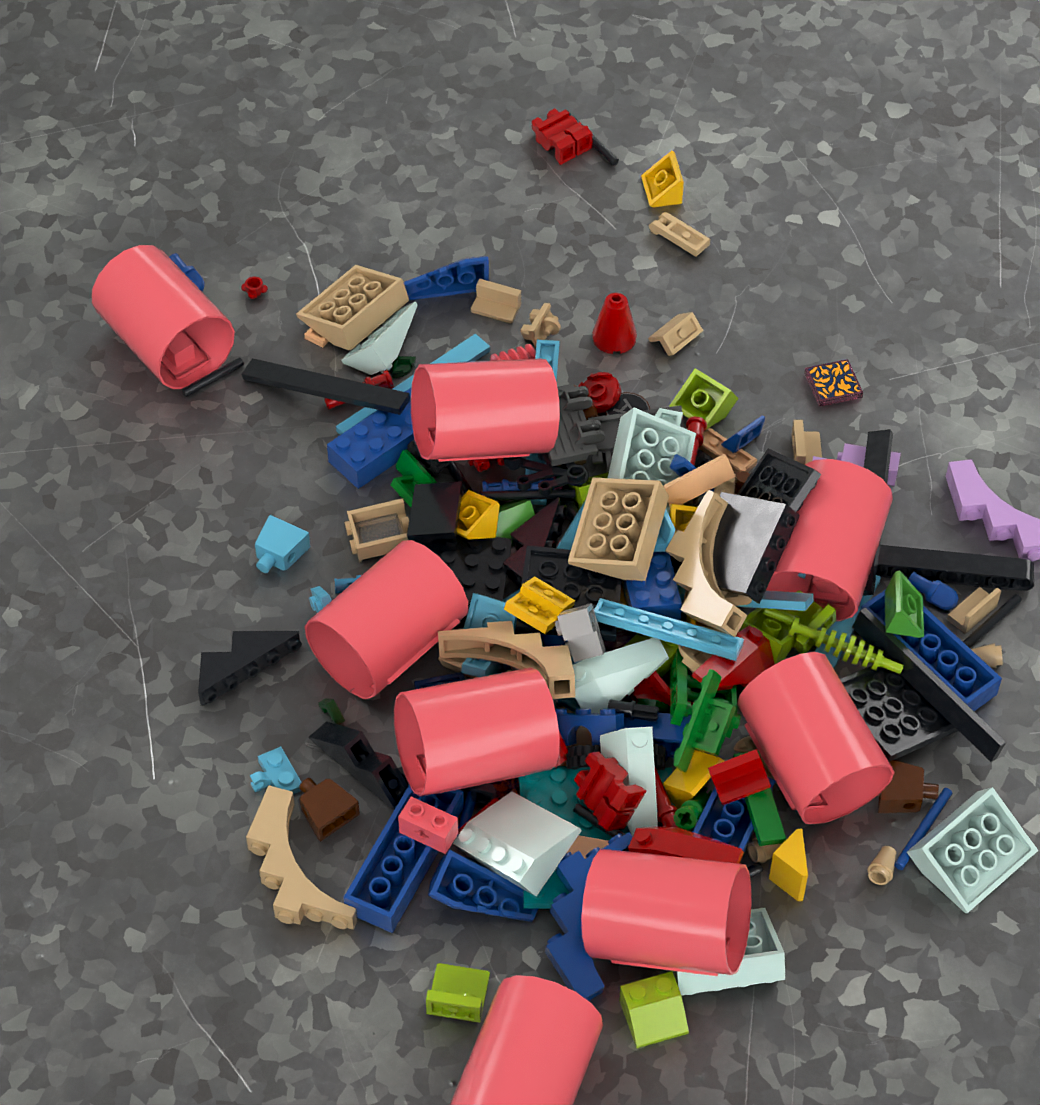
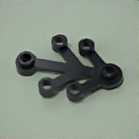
M538 453V458L545 461L546 464L522 457L503 458L504 465L510 470H517L521 467L537 471L530 475L519 476L517 478V487L519 490L525 491L531 488V483L541 481L538 484V491L542 496H549L554 488L567 484L581 486L589 479V474L585 467L576 465L575 462L561 464L566 466L567 469L559 468L558 465L552 466L547 453ZM554 476L560 477L551 481L544 480Z

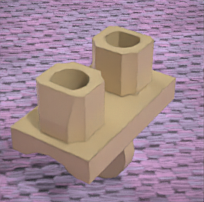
M544 303L540 310L533 309L529 318L532 324H524L521 328L523 338L525 340H532L534 347H536L537 340H545L547 336L557 334L561 329L558 317L554 316L550 311V303Z

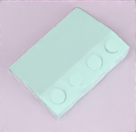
M632 408L620 418L608 478L661 481L662 485L679 478L680 476L670 468V464L676 454L690 462L696 433L637 408ZM667 504L666 510L669 514L670 508Z
M991 787L977 791L909 849L907 853L925 877L964 913H968L1030 859L1038 849L994 788Z
M511 791L468 821L453 844L469 858L532 895L537 896L582 830Z
M752 909L747 946L736 974L711 976L679 971L672 972L681 995L720 991L726 988L746 987L760 983H773L785 980V953L766 909Z

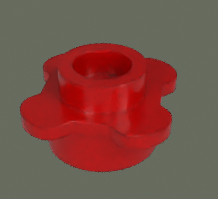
M256 276L249 277L241 286L242 291H246L251 299H255L261 293L268 291V287L263 285L262 279Z

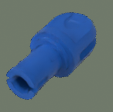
M177 253L169 256L182 272L203 291L204 280L193 266H187Z
M913 572L908 580L919 592L925 594L927 602L943 610L953 609L957 605L959 600L958 594L948 585L939 580L931 582L916 572Z

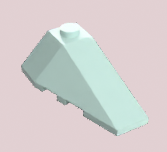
M413 302L394 313L386 322L382 323V327L367 336L368 340L361 345L357 344L341 360L343 364L370 375L379 371L383 374V371L390 370L393 367L391 363L399 355L418 304Z
M647 639L574 664L575 698L580 708L591 709V713H600V709L608 708L610 699L620 701L626 695L629 696L634 691V687L644 678L647 679L669 659L660 639Z
M652 727L624 728L600 735L601 754L605 758L614 757L619 762L618 764L628 773L623 784H636L647 791L638 807L633 809L635 812L627 824L631 835H634L636 828L658 826Z

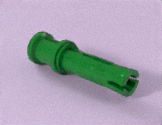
M703 787L692 800H687L674 814V822L677 827L690 830L696 825L712 794L711 790L706 793L708 788Z

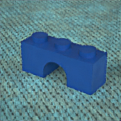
M565 708L555 709L558 729L566 746L577 744L576 734L580 726H584L590 731L592 746H600V735L624 729V713H615V709H600V713H591V709L588 708L576 709V713H567Z

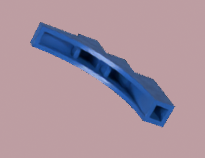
M630 832L624 836L621 833L617 834L608 841L609 845L602 849L629 852L628 847L633 836ZM599 847L588 852L586 859H584L580 851L574 854L568 852L556 867L555 872L569 894L567 895L564 892L552 900L553 904H551L550 912L564 932V935L562 936L561 933H558L547 941L548 945H546L545 949L547 957L566 986L588 1001L603 993L605 987L595 969L593 959L585 951L582 938L583 895L587 875L593 858L600 850Z

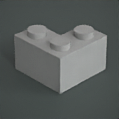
M592 603L564 610L557 616L558 621H555L557 633L559 636L563 635L564 641L568 640L565 645H568L570 656L573 657L574 662L600 656L606 652Z

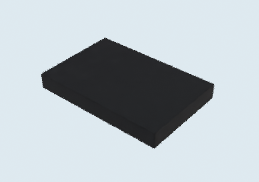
M462 481L415 484L407 531L408 540L421 541L456 538L463 492Z

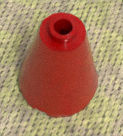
M611 293L605 298L592 331L594 345L599 350L608 354H613V351H620V354L632 349L636 343L637 331L626 296L621 293Z

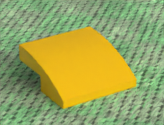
M534 576L522 584L517 595L506 601L504 610L546 634L555 626V621H558L557 616L562 611L571 609L575 600Z

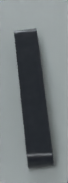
M880 545L876 575L880 577L892 578L895 572L901 571L907 579H909L913 572H916L931 582L939 580L945 584L1015 591H1028L1034 587V563L1028 559Z

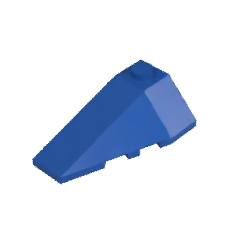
M488 256L460 259L405 281L404 285L409 301L476 292V284L479 279L489 281Z
M448 850L441 858L430 881L428 896L451 908L529 922L534 920L538 909L524 908L522 888L451 850Z

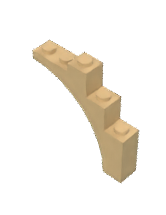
M707 490L685 531L677 530L665 551L679 562H682L673 581L690 592L680 610L697 622L736 637L747 615L725 599L717 585L713 568L715 536L728 503L715 492Z
M512 621L488 622L487 627L438 631L440 658H477L500 662L520 670L534 668L540 672L546 681L552 699L575 697V674L568 645L543 647L540 633L515 635Z
M268 785L246 840L248 850L259 856L266 855L260 868L261 883L270 889L276 890L279 888L273 904L275 918L286 924L295 923L300 925L303 916H306L315 922L324 921L331 923L339 929L349 928L354 930L357 923L356 908L338 902L320 891L304 875L294 859L288 841L289 824L295 806L293 792Z

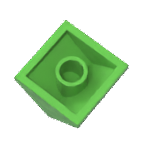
M513 500L499 507L496 537L512 539L510 534L535 515L531 500Z
M897 571L885 590V630L887 633L921 638L924 637L923 596L901 571Z

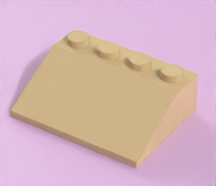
M355 265L296 313L297 318L326 338L334 346L350 351L382 323L386 322L396 311L400 310L409 301L402 278Z
M592 478L568 563L622 580L646 581L669 498L661 481Z

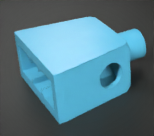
M269 515L255 543L256 557L259 559L256 567L263 573H268L273 566L281 570H287L311 547L309 532Z

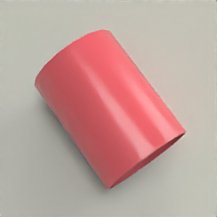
M138 245L124 250L108 262L95 281L92 288V304L96 312L163 385L171 389H182L219 369L227 359L234 345L235 334L230 320L159 248L153 245Z
M539 358L419 364L412 381L411 419L414 439L421 457L426 460L438 459V462L524 457L535 453H549L554 448L558 436L560 412L557 382L548 361Z
M834 459L813 460L804 465L815 469L821 476L817 480L815 488L809 492L803 501L802 507L796 511L800 516L766 591L797 592L800 590L803 593H813L814 602L823 609L828 604L836 609V621H842L852 618L859 609L893 500L892 491L881 477L856 464ZM799 573L806 574L805 579L799 577L798 574H799Z
M413 540L402 541L305 625L306 639L312 652L331 677L348 692L366 700L376 696L438 642V631L452 630L468 614V599L453 571L438 555L426 546Z
M810 652L782 660L753 679L740 694L737 705L747 721L744 726L790 808L797 810L805 824L827 823L846 816L870 802L891 782L895 773L825 654Z
M534 668L400 692L396 697L394 727L397 748L405 776L412 791L418 796L433 795L551 770L557 764L559 756L557 715L546 681L540 672Z
M609 849L599 850L590 866L583 895L582 938L585 951L591 958L607 959L615 964L711 976L736 974L745 954L750 928L751 881L749 870L745 864Z
M516 975L505 978L497 989L450 1105H573L603 1028L601 1014L592 1003L577 992L556 982L534 976Z

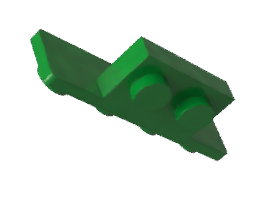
M402 450L395 466L402 474V477L394 478L391 486L412 507L415 484L437 482L408 450Z
M709 669L708 674L702 679L699 698L693 703L690 722L685 725L681 746L676 749L674 754V766L685 773L695 749L719 756L736 707L731 704L714 700L722 677L712 669Z

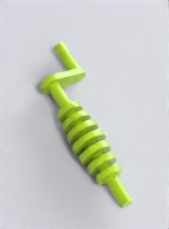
M766 608L764 611V615L791 625L788 633L789 636L793 637L794 633H798L813 639L816 642L815 646L818 648L823 643L825 644L824 651L827 653L833 647L835 648L833 656L836 658L840 651H843L842 661L847 662L849 656L853 655L851 664L856 665L860 658L863 659L862 667H867L870 662L872 663L871 669L874 670L877 667H883L898 674L902 672L904 665L885 658L882 650L878 649L876 654L873 653L874 646L869 644L867 650L863 649L865 641L862 639L858 646H855L856 636L851 635L847 643L845 642L847 633L842 632L839 639L835 638L837 631L832 630L830 635H827V628L822 627L821 630L817 631L799 623L800 617L797 615L793 616L778 609Z

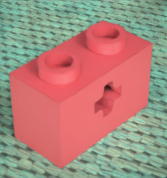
M410 797L398 816L399 833L444 854L447 853L458 835L457 817L414 797Z

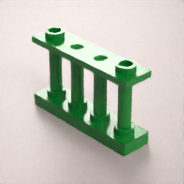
M679 649L676 650L670 668V724L681 726L683 717L692 716L693 705H691V702L698 699L700 693L692 692L690 688L701 690V683L695 678H690V675L693 673L688 669V666L682 663L683 657ZM736 685L732 689L718 690L716 692L717 695L724 696V699L714 697V700L736 707L726 734L728 738L731 737L733 729H738L741 715L737 714Z

